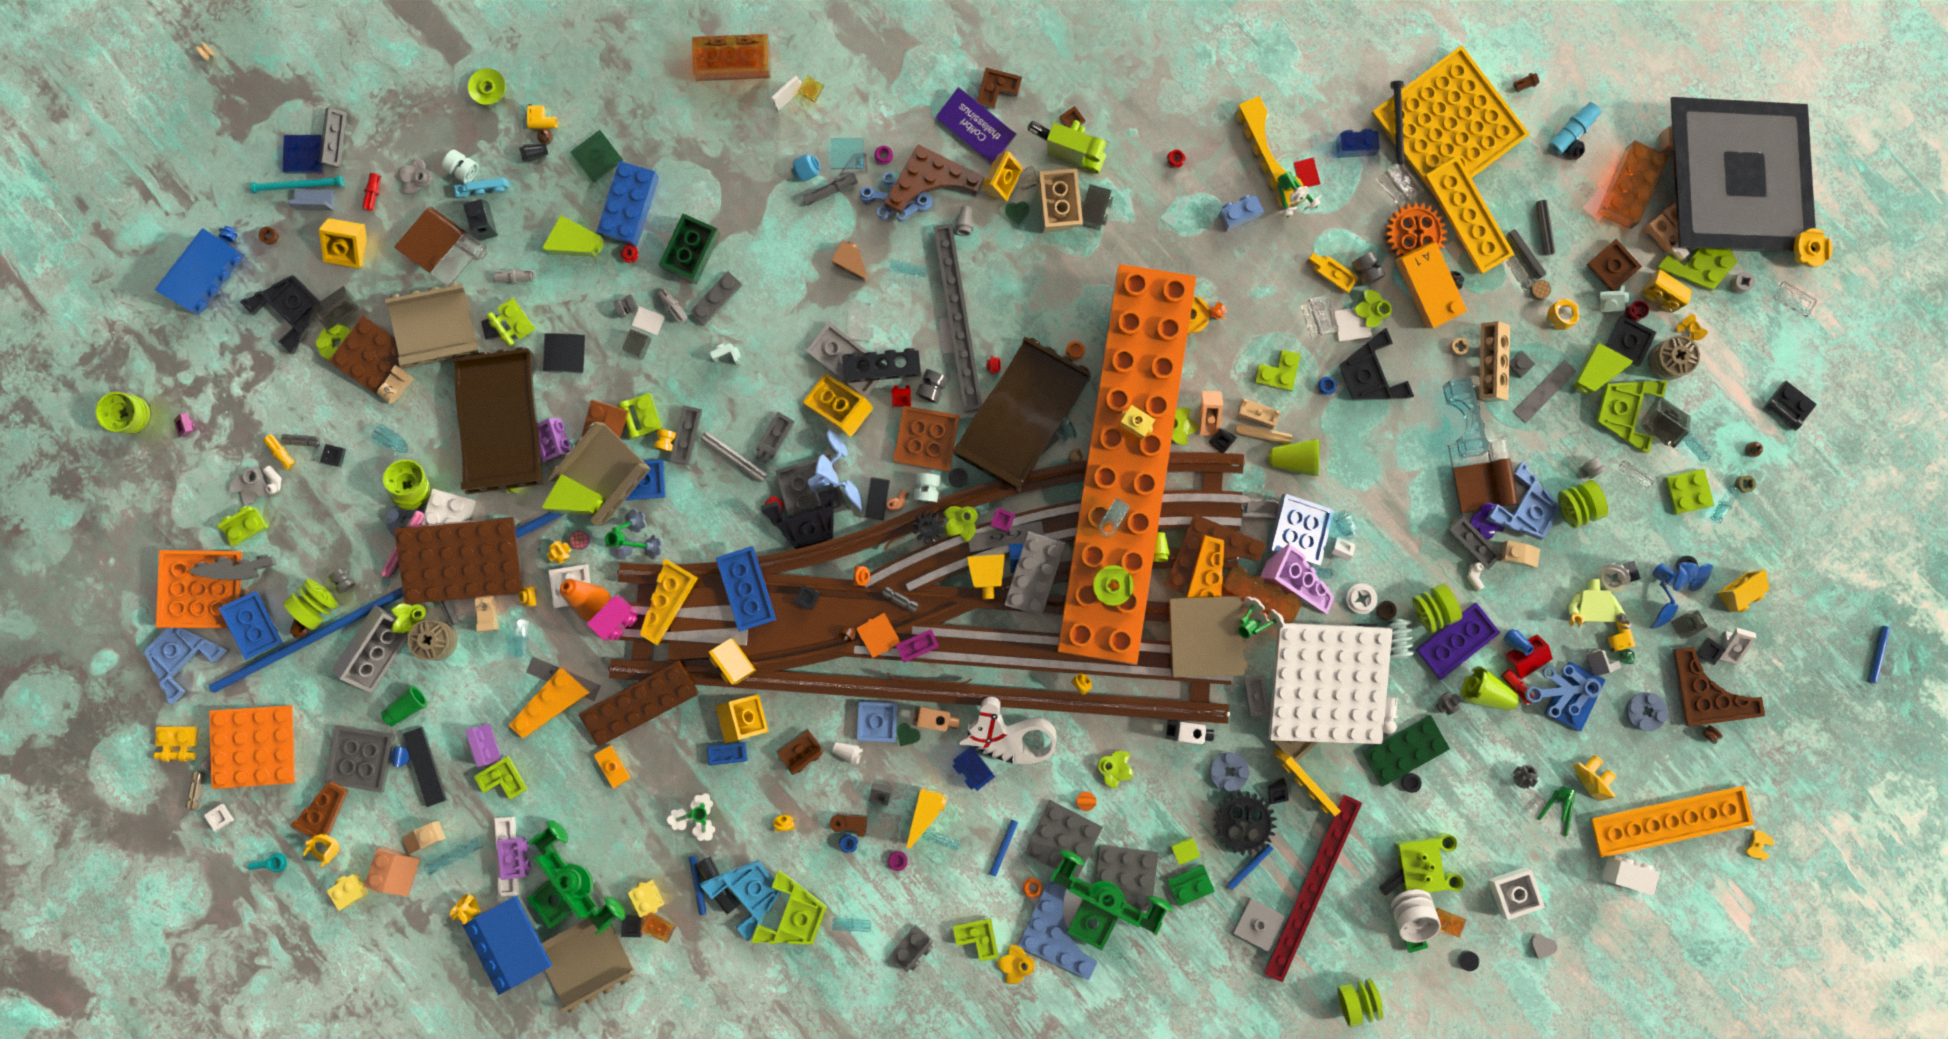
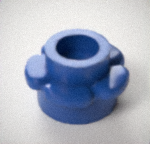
M230 226L219 228L220 233L218 236L224 241L234 242L235 238L238 237L236 230Z
M1326 376L1318 382L1321 394L1331 395L1335 392L1337 384L1334 379Z
M845 834L843 838H840L839 846L844 853H852L857 849L858 840L855 836Z

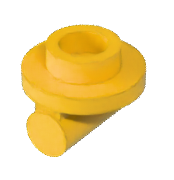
M535 587L522 588L518 596L520 603L524 607L537 606Z
M1082 673L1076 675L1070 681L1083 696L1092 688L1090 678Z
M780 815L775 818L773 822L775 832L794 830V822L791 816Z

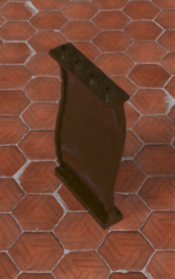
M1024 337L1020 348L1005 373L972 419L959 443L954 447V456L1020 493L1035 464L1070 413L1087 382L1090 381L1091 372L1083 365L1078 366L1072 363L1073 361L1069 357H1061L1056 354L1054 349L1041 346L1040 342L1036 339Z
M518 347L516 350L511 351L502 349L496 353L480 352L478 355L470 356L464 354L458 358H453L455 364L456 407L462 450L461 490L467 495L543 485L540 438L533 385L532 358H534V354L529 348Z

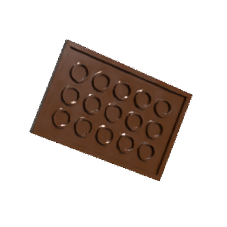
M514 517L395 527L394 529L405 604L476 598L488 595L518 594L522 591L523 583Z

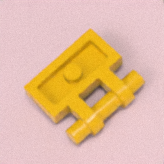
M156 727L155 746H163V751L155 752L154 759L161 760L162 762H169L170 760H179V762L195 760L196 753L189 752V746H197L198 727ZM172 746H180V751L172 752Z

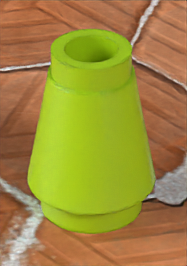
M1158 532L1153 561L1165 562L1168 561V556H1170L1165 533Z

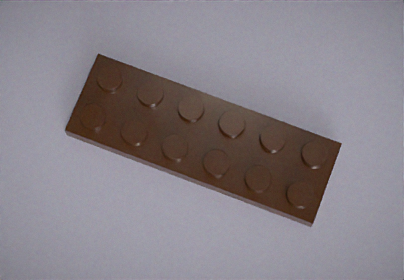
M678 660L581 711L578 716L597 747H600L697 696L699 692L682 663Z

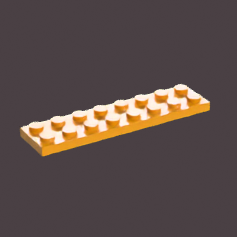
M1745 786L1732 787L1590 818L1599 857L1754 825Z

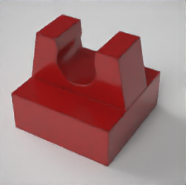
M894 385L891 392L892 407H911L910 386L905 385V388H898V385Z

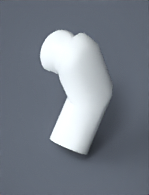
M267 466L263 470V473L270 479L266 491L269 494H277L281 488V476L271 466Z
M1480 562L1472 563L1467 575L1469 582L1476 592L1485 587L1479 579L1481 571L1484 570V566Z

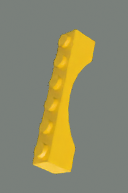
M1259 95L1239 104L1236 110V117L1245 127V136L1251 140L1253 144L1252 150L1261 160V169L1264 173H1267L1271 189H1275L1277 193L1276 199L1278 204L1283 206L1280 192L1276 186L1279 184L1277 178L1287 171L1277 163L1269 150L1265 135L1267 110ZM1296 177V179H1297V181L1300 183V185H1301L1302 187H1304L1303 184H1302L1301 179H1299V178ZM1284 189V194L1288 208L1298 205L1306 201L1307 199L1305 197V199L1300 202L1295 201L1291 203L1289 199L1290 195L1294 193V190L1292 189L1286 192V190Z

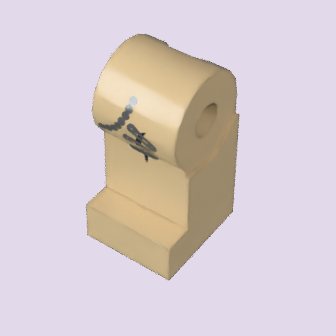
M396 365L392 368V373L385 380L386 382L377 391V395L389 404L394 403L415 379Z
M494 596L476 597L477 632L499 630Z

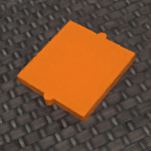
M885 613L874 619H869L867 623L856 628L872 658L883 652H889L890 648L901 643Z

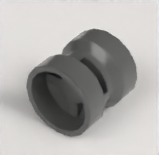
M631 294L625 296L622 300L617 299L613 301L620 318L626 317L628 313L634 314L638 312L637 305Z
M346 567L340 568L328 576L330 581L336 585L335 589L338 594L344 593L356 585L354 580L349 578V572Z

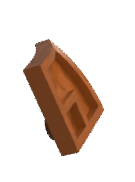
M592 399L581 436L583 437L587 433V428L592 423L602 422L621 438L629 410Z

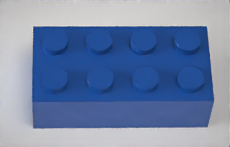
M619 161L596 231L598 235L604 239L637 248L659 181V176L655 171Z

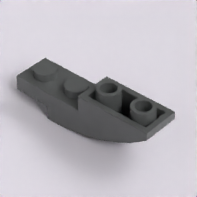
M268 554L257 556V560L250 562L248 559L237 561V565H235L234 560L221 557L214 559L215 563L207 564V562L194 564L195 568L189 570L192 574L206 578L238 581L258 578L257 570L275 566L277 563L275 557H269Z

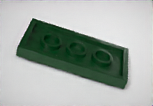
M1428 715L1386 738L1381 744H1376L1362 753L1378 782L1384 787L1450 750L1432 716Z

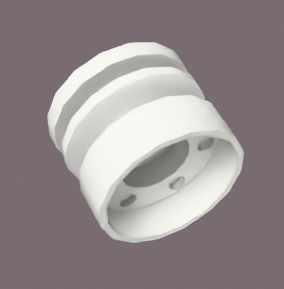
M1418 889L1408 890L1400 893L1391 902V909L1397 921L1396 925L1399 934L1405 941L1414 943L1424 942L1436 936L1440 931L1441 923L1435 911L1432 897L1428 892Z

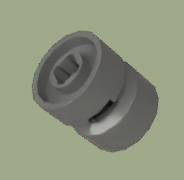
M1374 251L1352 262L1355 271L1360 273L1359 279L1364 287L1386 275L1382 266L1377 265L1379 260Z
M926 369L922 378L924 383L919 385L916 395L938 404L942 396L941 390L945 389L949 379L938 372Z

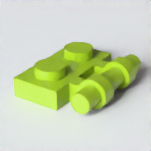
M514 297L497 307L501 313L498 316H495L492 311L486 314L489 324L497 330L500 335L499 338L502 342L505 341L508 347L515 343L511 338L513 334H516L520 340L535 330L534 325ZM503 320H506L511 327L507 331L500 323Z

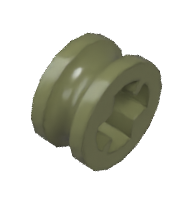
M1749 475L1740 476L1735 481V487L1741 493L1752 492L1756 487V481ZM1743 481H1748L1749 484H1747V485H1749V487L1744 488V487L1742 486V485H1744V483H1742V482H1743Z

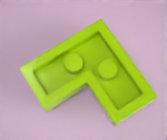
M1282 350L1278 368L1259 364L1255 383L1292 392L1301 354Z
M510 756L505 757L474 776L483 793L501 784L509 800L528 790Z
M991 918L953 925L956 946L976 942L980 962L999 958Z

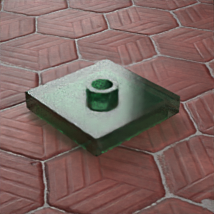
M601 130L570 151L593 183L616 167L619 161H624Z

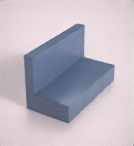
M295 189L294 200H288L287 204L296 210L334 211L335 192L332 190Z

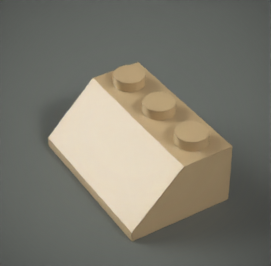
M1077 168L1040 171L1037 179L1043 233L1062 232L1083 225Z

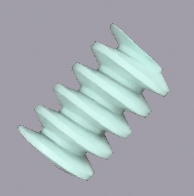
M1407 619L1388 620L1393 622L1387 625V628L1393 630L1391 645H1394V647H1391L1390 652L1394 654L1390 656V659L1408 658V656L1413 655L1414 653L1408 650V648L1413 647V644L1407 642L1413 639V636L1407 635L1408 632L1412 631V628L1407 627L1412 621Z

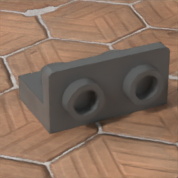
M915 925L891 952L890 956L904 968V971L908 972L910 969L914 971L920 964L918 959L923 954L926 956L932 950L933 946L931 944L933 939Z

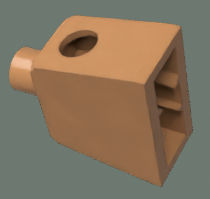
M916 705L912 725L947 732V728L958 729L959 718L950 716V712ZM937 717H941L940 723H936Z

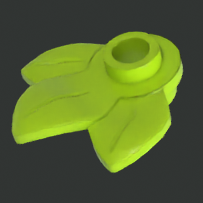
M1365 290L1363 291L1365 301L1359 303L1354 308V311L1359 317L1366 318V327H1377L1382 319L1390 316L1392 307L1388 301L1382 300L1378 292ZM1380 306L1384 308L1383 313L1379 311Z
M1186 407L1176 409L1172 441L1179 445H1187V435L1193 434L1199 429L1197 423L1189 418L1191 409Z
M951 506L944 511V515L949 519L945 525V534L948 536L960 534L964 542L970 541L976 532L974 524L978 517L976 510L970 506L963 508ZM965 513L970 514L971 517L969 520L965 519Z
M401 603L393 607L391 611L397 618L392 625L391 631L395 633L406 632L408 636L411 628L424 619L426 615L424 606L418 603L412 605ZM416 611H419V614L417 616H414V613Z
M1119 750L1113 752L1111 756L1100 758L1097 767L1099 772L1103 774L1104 782L1107 786L1116 789L1119 780L1126 781L1133 777L1131 767L1126 764L1130 758V753ZM1109 762L1110 768L1106 769L1105 765Z

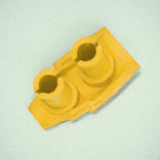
M1593 755L1585 765L1579 762L1573 764L1572 767L1592 797L1600 801L1615 798L1616 796L1610 790L1609 785L1616 779V775L1610 770H1605L1601 777L1597 776L1595 772L1603 762L1598 756Z

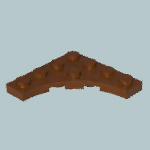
M918 144L885 199L884 206L901 214L904 208L917 195L925 191L938 190L940 187H953V189L967 191L976 195L985 177Z
M1194 514L1164 586L1181 593L1184 592L1192 578L1204 535L1224 540L1223 559L1245 558L1259 562L1266 543Z
M1695 647L1672 649L1685 726L1690 727L1765 716L1762 697L1735 695L1725 691L1714 681H1711L1703 672L1704 669L1698 660Z

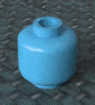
M804 154L794 159L791 171L796 179L799 178L805 182L818 176L821 167L814 155Z

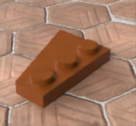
M333 781L329 782L314 798V801L308 808H305L300 817L290 826L310 837L319 834L329 836L348 790Z

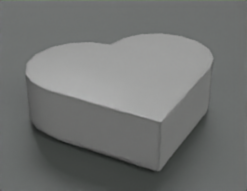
M1535 934L1531 938V945L1537 959H1542L1557 951L1558 946L1554 940L1546 938L1541 934Z

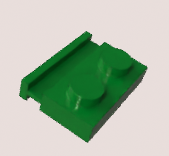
M1203 864L1167 879L1179 907L1215 892Z

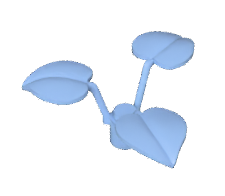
M829 428L827 430V438L836 451V456L830 461L825 455H821L817 462L815 473L817 475L808 479V484L815 493H817L816 488L829 485V483H832L834 487H844V492L861 512L862 498L857 487L849 480L839 482L838 476L833 469L832 464L841 455L844 458L847 457L848 451L842 438Z

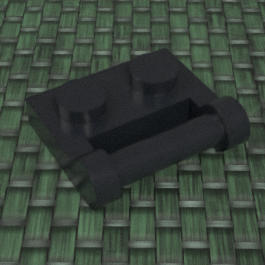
M1786 380L1782 382L1764 407L1769 411L1775 412L1791 425L1790 428L1796 431L1802 426L1804 420L1817 404ZM1777 401L1780 402L1787 409H1789L1792 413H1794L1797 416V418L1795 419L1788 412H1786L1779 405H1777Z

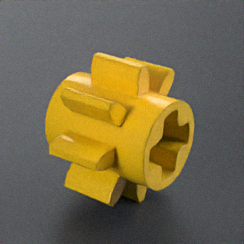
M557 541L548 547L550 552L546 555L550 562L556 561L557 564H561L570 558L568 553L572 550L567 543L564 542L562 544L561 541Z

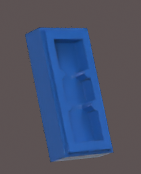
M746 742L707 746L709 766L748 761Z

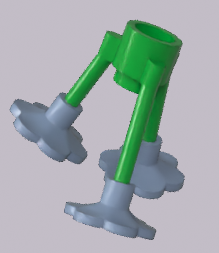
M631 509L625 515L627 522L618 527H613L612 531L606 534V546L612 547L611 553L613 556L624 560L633 553L632 547L643 548L645 555L649 556L650 559H655L657 555L661 554L662 541L656 535H651L642 544L627 539L620 532V530L626 527L635 533L645 528V516L642 512Z

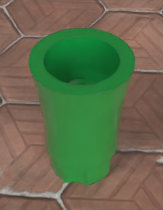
M410 685L380 715L387 725L393 727L414 713L426 708L428 703L422 692L417 687Z

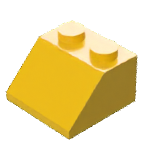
M1004 151L997 155L982 186V189L988 196L1006 202L1023 171V167L1009 151Z
M328 218L319 229L323 262L361 268L367 242L365 225Z
M1764 569L1746 572L1717 592V595L1729 612L1741 613L1749 608L1748 604L1753 601L1757 602L1765 597L1764 593L1770 590L1767 572Z
M759 694L715 706L725 744L769 732Z

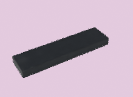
M424 727L403 733L426 806L430 807L446 801L445 791Z

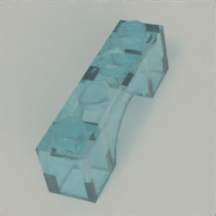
M1471 377L1448 381L1442 386L1446 403L1459 409L1466 421L1464 434L1456 440L1460 459L1482 456L1489 451V440L1485 435V423L1481 419L1480 404L1475 395V385L1472 383Z

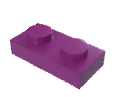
M932 629L897 644L896 647L903 663L938 648L939 645Z

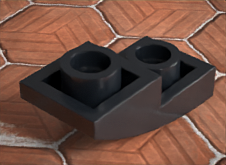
M871 477L865 512L866 518L884 520L890 480Z

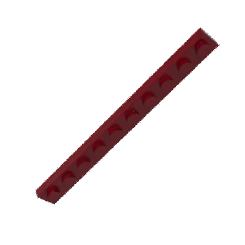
M1345 794L1342 795L1337 807L1340 812L1333 816L1265 968V975L1283 983L1362 802Z

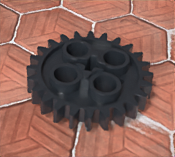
M1238 791V797L1231 793V800L1223 798L1226 804H1218L1221 811H1215L1219 815L1218 818H1213V821L1218 822V825L1214 826L1213 829L1219 830L1215 836L1223 837L1220 843L1224 844L1227 842L1225 848L1228 850L1233 847V853H1236L1238 849H1240L1241 855H1244L1245 850H1247L1249 855H1252V849L1260 853L1259 846L1266 849L1264 842L1271 843L1272 841L1268 838L1269 835H1276L1271 831L1272 828H1277L1276 825L1272 824V821L1277 820L1276 817L1271 816L1274 810L1267 809L1270 806L1269 802L1263 804L1264 797H1260L1257 800L1256 793L1252 797H1250L1249 791H1246L1245 796ZM1245 806H1248L1246 820L1249 821V825L1245 826V840L1243 841L1244 826L1240 823L1245 820L1244 809ZM1239 807L1241 813L1238 817L1234 818L1231 814L1232 809ZM1254 809L1260 811V817L1256 820H1253L1251 817V812ZM1232 827H1238L1239 834L1236 837L1230 836V829ZM1252 829L1258 830V836L1255 839H1250L1249 832Z

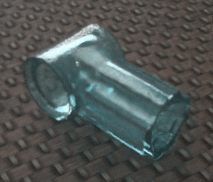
M1115 498L1098 526V533L1101 537L1110 538L1115 534L1130 509L1126 502ZM1105 523L1110 524L1113 531L1110 533L1104 532L1102 525Z

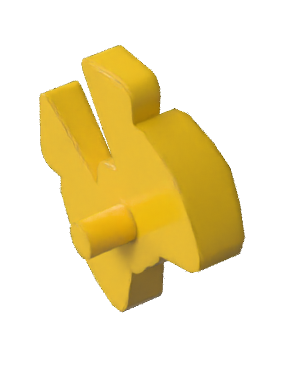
M1695 314L1686 316L1682 324L1678 323L1677 332L1689 328V331L1692 333L1688 338L1694 342L1695 340L1703 339L1708 334V330L1701 328L1696 321Z
M1753 830V839L1745 853L1750 857L1765 860L1770 856L1762 848L1764 844L1773 846V838L1768 837L1762 831Z

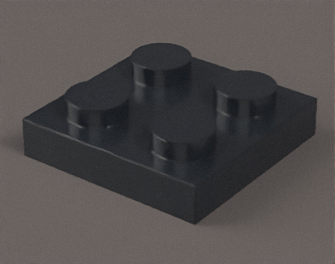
M1621 315L1605 346L1632 360V364L1639 367L1657 332Z

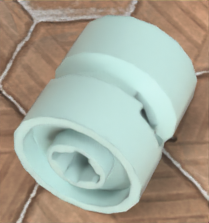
M457 150L450 151L442 163V170L455 176L457 180L464 184L474 179L479 168L478 163L470 158H465Z
M916 473L915 485L917 488L914 489L913 501L923 503L937 502L939 492L936 488L940 485V476Z

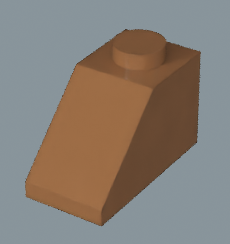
M842 241L831 260L832 264L866 282L868 278L860 251L857 249L858 246L850 241L848 243Z

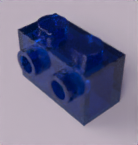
M1363 129L1361 132H1353V130L1342 131L1336 139L1337 158L1375 156L1380 149L1378 131H1372V129Z
M972 746L953 759L955 763L952 765L959 775L961 773L964 774L967 778L965 783L971 790L975 788L978 791L995 778L993 772Z

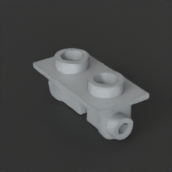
M1250 499L1249 502L1241 505L1242 516L1250 519L1266 518L1268 520H1275L1280 502L1278 500H1265L1264 506H1261V499Z

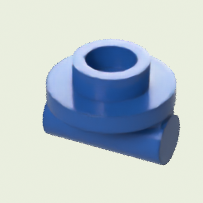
M396 746L392 750L390 760L393 766L401 767L409 762L410 754L407 748Z

